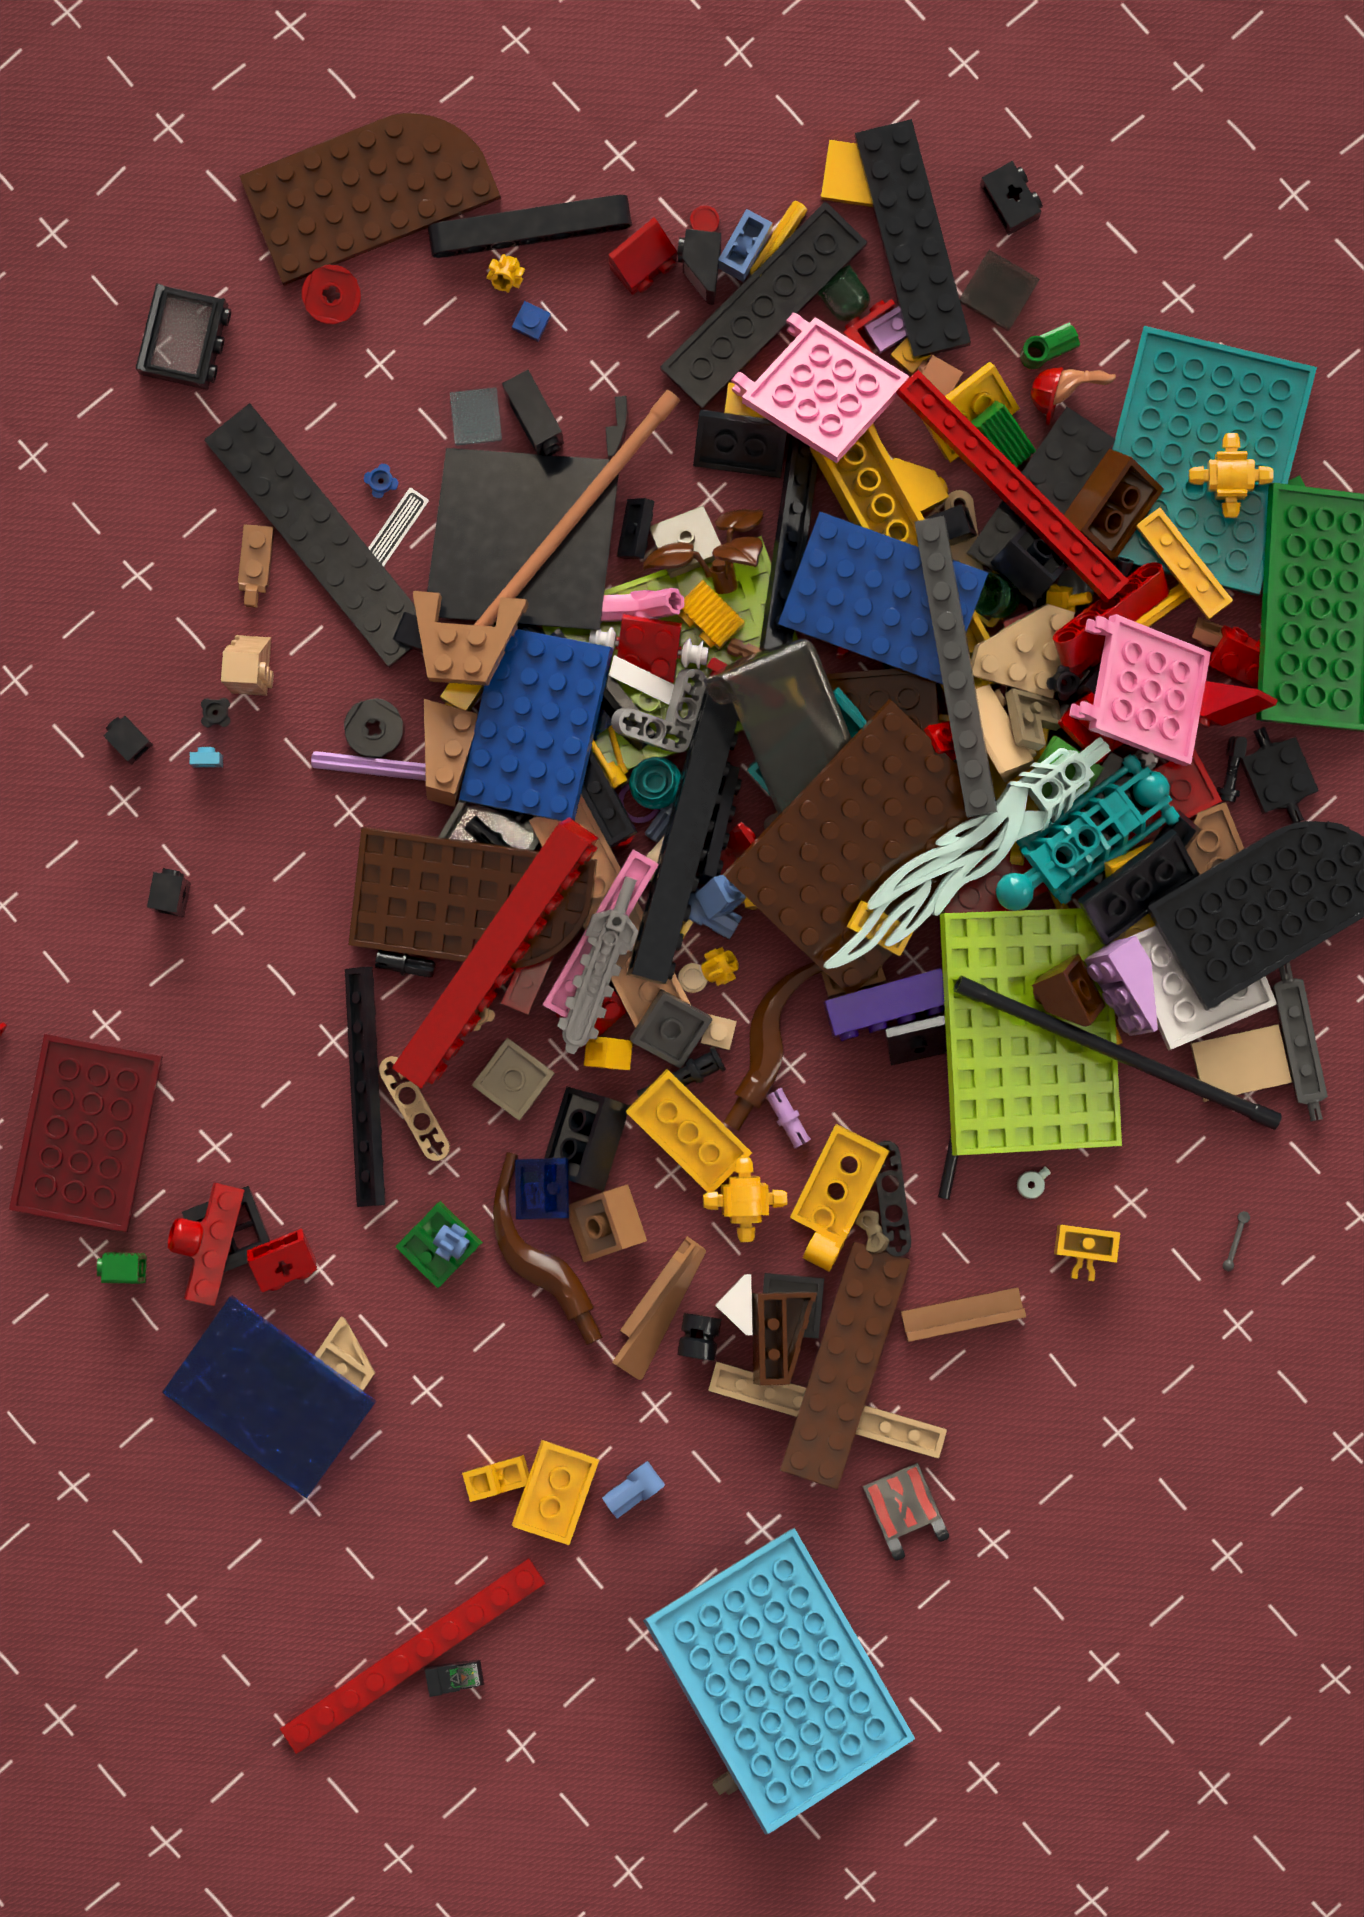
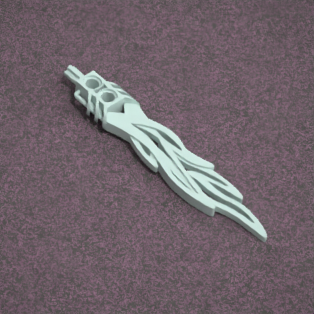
M1099 737L1080 753L1060 748L1043 762H1034L1030 765L1035 767L1030 772H1021L1019 776L1024 777L1017 782L1010 781L1006 784L1005 790L996 801L998 812L977 816L954 827L937 839L935 844L939 845V847L913 858L893 873L868 901L867 908L874 910L861 927L862 929L825 962L824 968L831 969L842 966L870 951L878 944L891 925L908 909L910 911L886 939L885 946L889 947L903 940L916 930L931 914L938 916L964 884L992 871L1004 859L1015 841L1039 830L1042 832L1048 827L1050 819L1052 822H1055L1059 819L1062 810L1064 814L1069 811L1074 800L1089 789V779L1095 775L1090 767L1111 751L1109 745ZM1061 754H1063L1061 757H1059L1056 761H1054V762L1050 765V763H1051L1053 760H1055L1058 756H1060ZM1072 763L1076 773L1069 780L1065 775V769ZM1049 782L1052 785V793L1049 797L1045 798L1042 794V787L1045 783ZM1028 795L1040 811L1025 810ZM1004 821L996 837L983 850H974L961 855L987 837ZM971 828L968 832H966V833L963 834L962 836H960V837H957V836H956L958 833H960V832H962V831H964V830H966V829ZM993 852L988 859L973 869L985 856ZM924 862H927V863H925L924 865H922L921 867H919V868H917L916 870H914V871H913L912 873H910L909 875H907L905 878H903V877H904L906 874H908L910 871H912L913 869H915V868L918 867L919 865L923 864ZM949 872L941 880L922 912L909 925L930 893L931 879ZM920 885L913 894L903 900L889 914L871 940L866 942L861 948L851 952L871 931L886 907L893 900Z

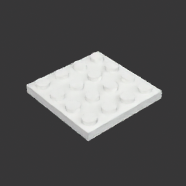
M1156 926L1130 936L1137 937L1151 960L1157 1026L1168 1050L1277 1004L1265 976L1213 1008L1205 1010Z

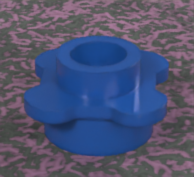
M380 464L378 468L364 475V482L370 485L372 495L375 498H382L384 493L389 490H396L398 487V480L392 477L390 467L387 464ZM380 478L384 480L382 484L378 482Z

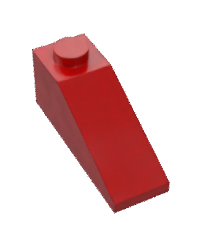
M1206 681L1198 726L1209 728L1210 724L1224 726L1276 706L1278 700L1259 689Z

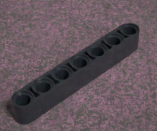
M612 195L438 222L428 226L432 257L445 258L624 230L632 226L628 196Z

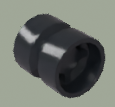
M684 1313L681 1330L685 1332V1336L679 1340L677 1355L715 1361L718 1344L714 1341V1338L719 1336L722 1319ZM698 1330H703V1338L696 1337Z

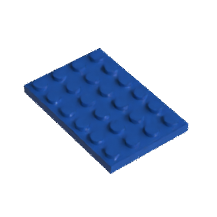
M819 512L778 624L943 685L919 547ZM953 560L965 631L967 633L989 573Z
M517 629L514 636L510 637L504 649L505 654L489 685L484 686L459 800L557 821H563L569 817L575 821L613 648Z

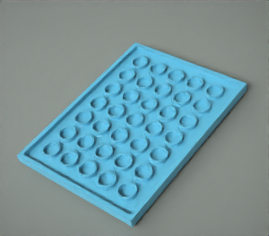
M795 1528L780 1535L643 1620L764 1834H769L915 1739Z

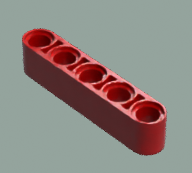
M1157 562L1144 564L1127 577L1129 582L1108 603L1099 598L1053 635L1057 653L1063 666L1073 667L1079 665L1104 646L1106 636L1095 635L1085 631L1087 619L1095 621L1096 616H1101L1109 620V616L1117 614L1136 621L1169 595L1170 590L1162 564Z

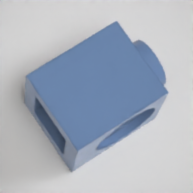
M724 875L713 877L695 894L709 920L731 913L747 898Z

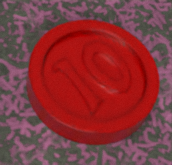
M700 206L692 212L690 224L693 230L715 232L719 227V215L714 208Z

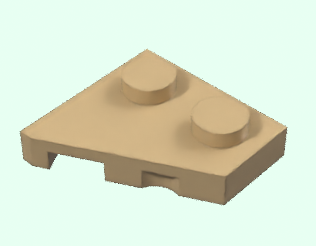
M341 1316L308 1365L359 1398L375 1375V1371L347 1320Z

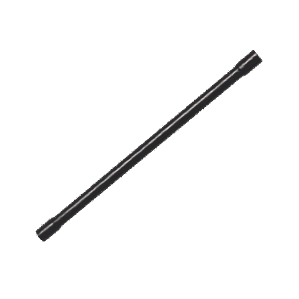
M962 975L955 984L954 992L976 1002H982L1240 1113L1254 1122L1273 1130L1280 1124L1282 1114L1260 1104L1249 1102L990 990L983 984Z

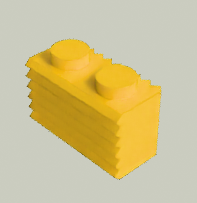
M704 580L684 598V608L678 614V617L689 628L694 625L701 632L699 638L710 649L713 646L718 650L722 649L745 625L744 620Z

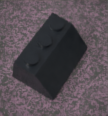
M566 1086L541 1169L547 1174L604 1191L628 1114L625 1111L631 1105Z

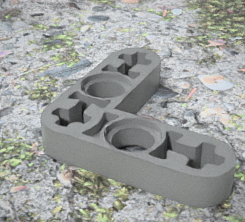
M686 668L679 672L665 720L635 709L621 708L614 712L612 716V728L622 736L668 752L681 753L685 751L692 739L706 688V676L699 669ZM689 677H691V679L695 681L694 686H691V684L688 683ZM687 693V695H692V697H683V694ZM683 702L687 704L689 709L688 715L684 719L678 713V708ZM624 717H627L629 721L637 722V726H626L623 723ZM650 722H653L657 730L655 736L650 739L646 734V727ZM666 734L676 735L679 738V742L675 743L674 740L665 738Z

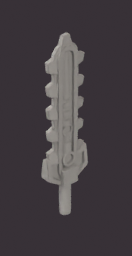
M625 877L614 910L610 909L592 914L585 936H589L587 942L592 947L589 954H582L580 963L585 966L582 975H575L572 982L577 987L575 996H567L565 1005L570 1008L567 1018L560 1017L557 1025L563 1030L562 1036L566 1042L565 1051L575 1054L577 1049L584 1046L589 1039L597 1038L599 1031L594 1028L597 1018H604L607 1011L602 1007L604 997H611L614 988L609 986L612 976H619L621 967L616 964L619 955H626L628 950L632 951L639 931L628 915L625 914L637 882L633 878Z

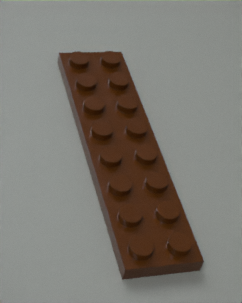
M853 1242L780 1471L836 1490L838 1489L911 1260L893 1256L884 1251L877 1254L871 1253L866 1250V1245Z

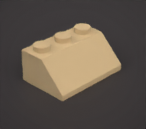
M990 684L976 689L988 755L1006 783L1017 777L1021 772L1031 769L1032 766L1030 765L1034 763L1033 757L1037 753L1035 750L1015 745L1010 716L1008 717L1003 708L1007 705V701L1000 689L993 691Z

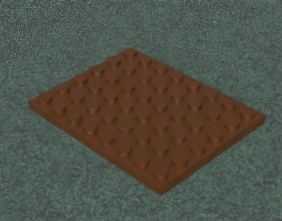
M889 699L723 875L847 994L857 992L893 954L876 945L864 955L847 964L831 969L824 968L825 962L856 934V932L847 928V925L860 901L868 903L879 887L904 864L927 851L939 847V845L935 844L937 839L954 827L977 816L966 817L957 764L946 753L937 754L932 746L931 739ZM1004 821L987 837L961 855L974 850H983L996 837ZM971 828L966 829V830H964V831L958 833L956 836H957V837L962 836L963 834H965L966 832H968ZM924 862L923 864L919 865L918 867H916L915 869H913L912 871H910L908 874H906L903 878H905L907 875H909V874L912 873L914 870H916L917 868L921 867L922 865H924V864L927 863V862ZM949 872L931 879L930 893L909 925L922 912L941 880ZM920 885L893 900L886 907L884 913L889 915L903 900L913 894ZM910 909L904 912L897 920L901 922ZM864 938L851 952L861 948L869 940Z

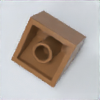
M628 1184L565 1206L583 1262L647 1241Z

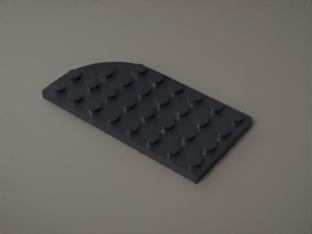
M1329 821L1293 823L1268 834L1145 907L1205 1010L1213 1008L1364 917V837L1349 829L1350 827Z

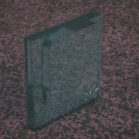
M496 387L450 392L455 446L502 441Z

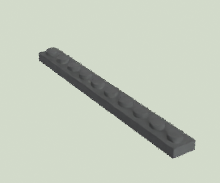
M944 516L915 521L966 817L995 813L998 811L946 519Z

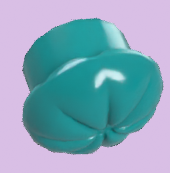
M662 757L647 758L641 761L631 773L629 780L631 795L643 807L649 809L667 807L674 802L681 773L677 766L668 759Z

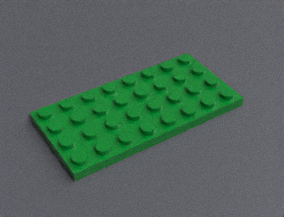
M1271 483L1268 485L1258 689L1278 701L1276 706L1256 713V721L1364 732V494L1281 483Z

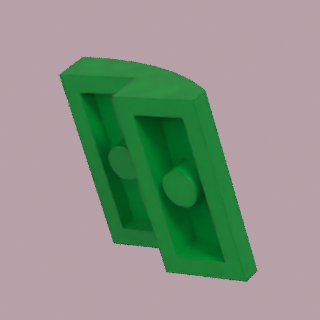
M439 1201L396 1245V1248L427 1279L439 1288L483 1242ZM455 1223L467 1231L464 1237L470 1240V1243L458 1260L451 1256L450 1260L447 1261L435 1253L438 1247L433 1244V1241L443 1225L451 1228Z

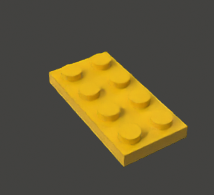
M668 1069L625 1111L706 1192H714L735 1171L737 1158L749 1157L752 1154Z

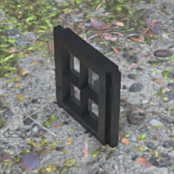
M249 1186L241 1188L244 1189L241 1206H246L250 1221L235 1226L234 1233L253 1226L258 1242L238 1249L232 1237L230 1245L232 1252L228 1253L224 1272L247 1264V1250L270 1241ZM209 1201L182 1211L183 1218L196 1222L203 1221Z

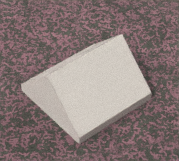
M744 1274L715 1305L745 1335H752L751 1274Z

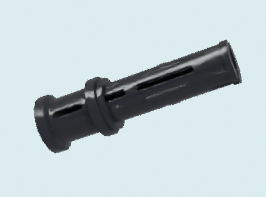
M713 1046L710 1048V1052L695 1060L692 1058L688 1059V1062H686L687 1066L672 1074L684 1086H687L694 1081L696 1084L702 1083L705 1077L718 1070L723 1072L726 1068ZM652 1084L637 1090L638 1096L640 1097Z

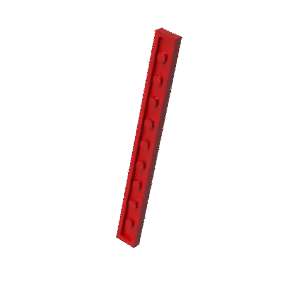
M919 370L897 389L896 394L1105 603H1108L1129 582Z
M526 1559L282 1726L280 1731L296 1754L543 1586L546 1581L531 1559Z

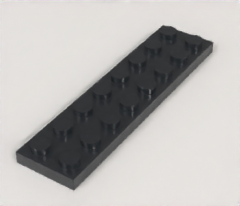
M912 119L855 133L857 149L912 358H922L970 346L971 341Z
M825 201L660 366V370L703 410L731 382V379L738 372H741L788 324L786 320L792 313L798 314L867 245V241Z

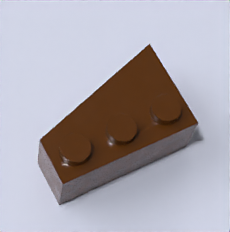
M816 1292L752 1293L753 1384L760 1386L790 1385L801 1349L802 1338L809 1323L808 1319L812 1305L817 1296Z

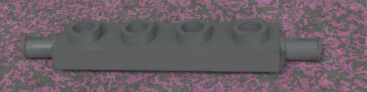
M1290 962L1279 968L1281 981L1272 987L1277 1002L1276 1006L1296 1102L1307 1104L1311 1122L1316 1121V1119H1323L1319 1101L1328 1096L1303 979L1293 978Z

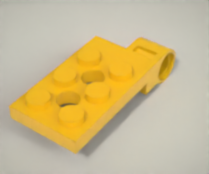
M838 1124L834 1126L790 1216L791 1219L816 1231L802 1258L828 1272L833 1267L890 1152L886 1148ZM851 1156L856 1159L858 1167L855 1172L849 1173L842 1168L841 1163L844 1157ZM839 1183L843 1186L845 1193L841 1199H834L830 1196L828 1191L830 1184Z

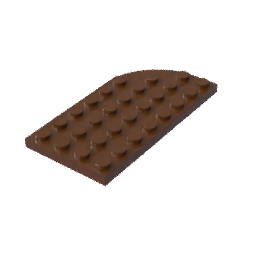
M417 113L387 116L239 176L283 285L307 277L315 269L324 265H337L424 230L431 224L444 222L501 199L485 156L478 145L455 125L434 116Z
M362 827L348 945L464 962L539 851ZM591 859L583 866H579L577 870L581 872L580 876L572 887L569 886L567 890L562 891L563 901L550 915L546 914L544 917L548 921L546 926L538 936L536 935L533 939H529L527 943L531 945L530 949L523 959H519L516 964L513 963L511 968L530 966L550 958L562 950L578 934L592 906L597 859Z

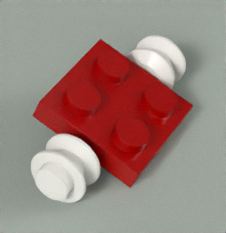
M625 614L622 616L620 637H617V639L613 627L608 632H602L601 629L591 630L589 643L613 648V651L615 647L618 650L617 657L674 683L677 659H680L681 655V662L684 668H687L689 663H695L697 669L700 670V665H706L709 647H703V640L699 646L692 645L691 639L684 643L682 650V646H679L682 623Z

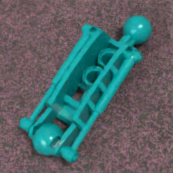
M1135 754L1126 756L1123 759L1122 763L1124 766L1085 795L1082 794L1075 799L1071 809L1065 814L1062 810L1059 819L1055 822H1052L1050 819V823L1042 832L1039 830L1015 841L1032 868L1024 874L1009 873L1000 879L996 888V896L999 903L1012 911L1022 910L1031 903L1034 888L1044 882L1055 899H1058L1061 904H1066L1072 900L1073 893L1105 871V862L1126 854L1129 849L1164 823L1173 825L1178 822L1180 815L1173 806L1168 804L1173 799L1169 795L1170 785L1167 778L1160 772L1151 771L1149 767L1142 769V764ZM1128 772H1132L1134 775L1121 786L1113 784ZM1132 785L1135 801L1143 807L1150 808L1142 815L1124 792ZM1104 790L1105 798H1095L1096 795ZM1085 807L1086 812H1080ZM1160 810L1161 817L1146 827V820ZM1097 811H1100L1106 819L1099 826H1096L1090 819V816ZM1110 825L1116 834L1106 840L1101 831ZM1132 831L1137 834L1128 841L1129 832ZM1079 834L1087 837L1088 847L1083 846L1079 842ZM1056 851H1060L1065 855V864L1057 860Z

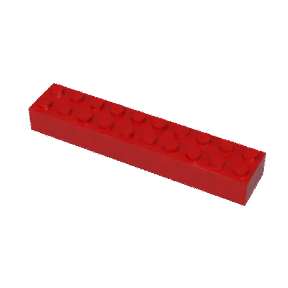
M570 817L558 823L392 1069L420 1089L428 1083L433 1085L436 1080H440L449 1067L445 1064L446 1060L449 1061L458 1054L465 1044L461 1040L462 1037H466L480 1022L479 1012L482 1013L486 1008H489L498 995L494 991L496 987L500 988L502 984L508 981L514 972V969L511 968L512 964H516L519 959L522 960L530 949L531 945L527 943L529 939H533L536 935L538 936L548 922L544 919L546 914L550 915L552 911L559 907L564 899V896L561 895L562 891L567 890L569 886L572 887L581 874L577 870L579 866H583L586 862L588 863L596 853L598 848L594 844L599 839L597 836Z

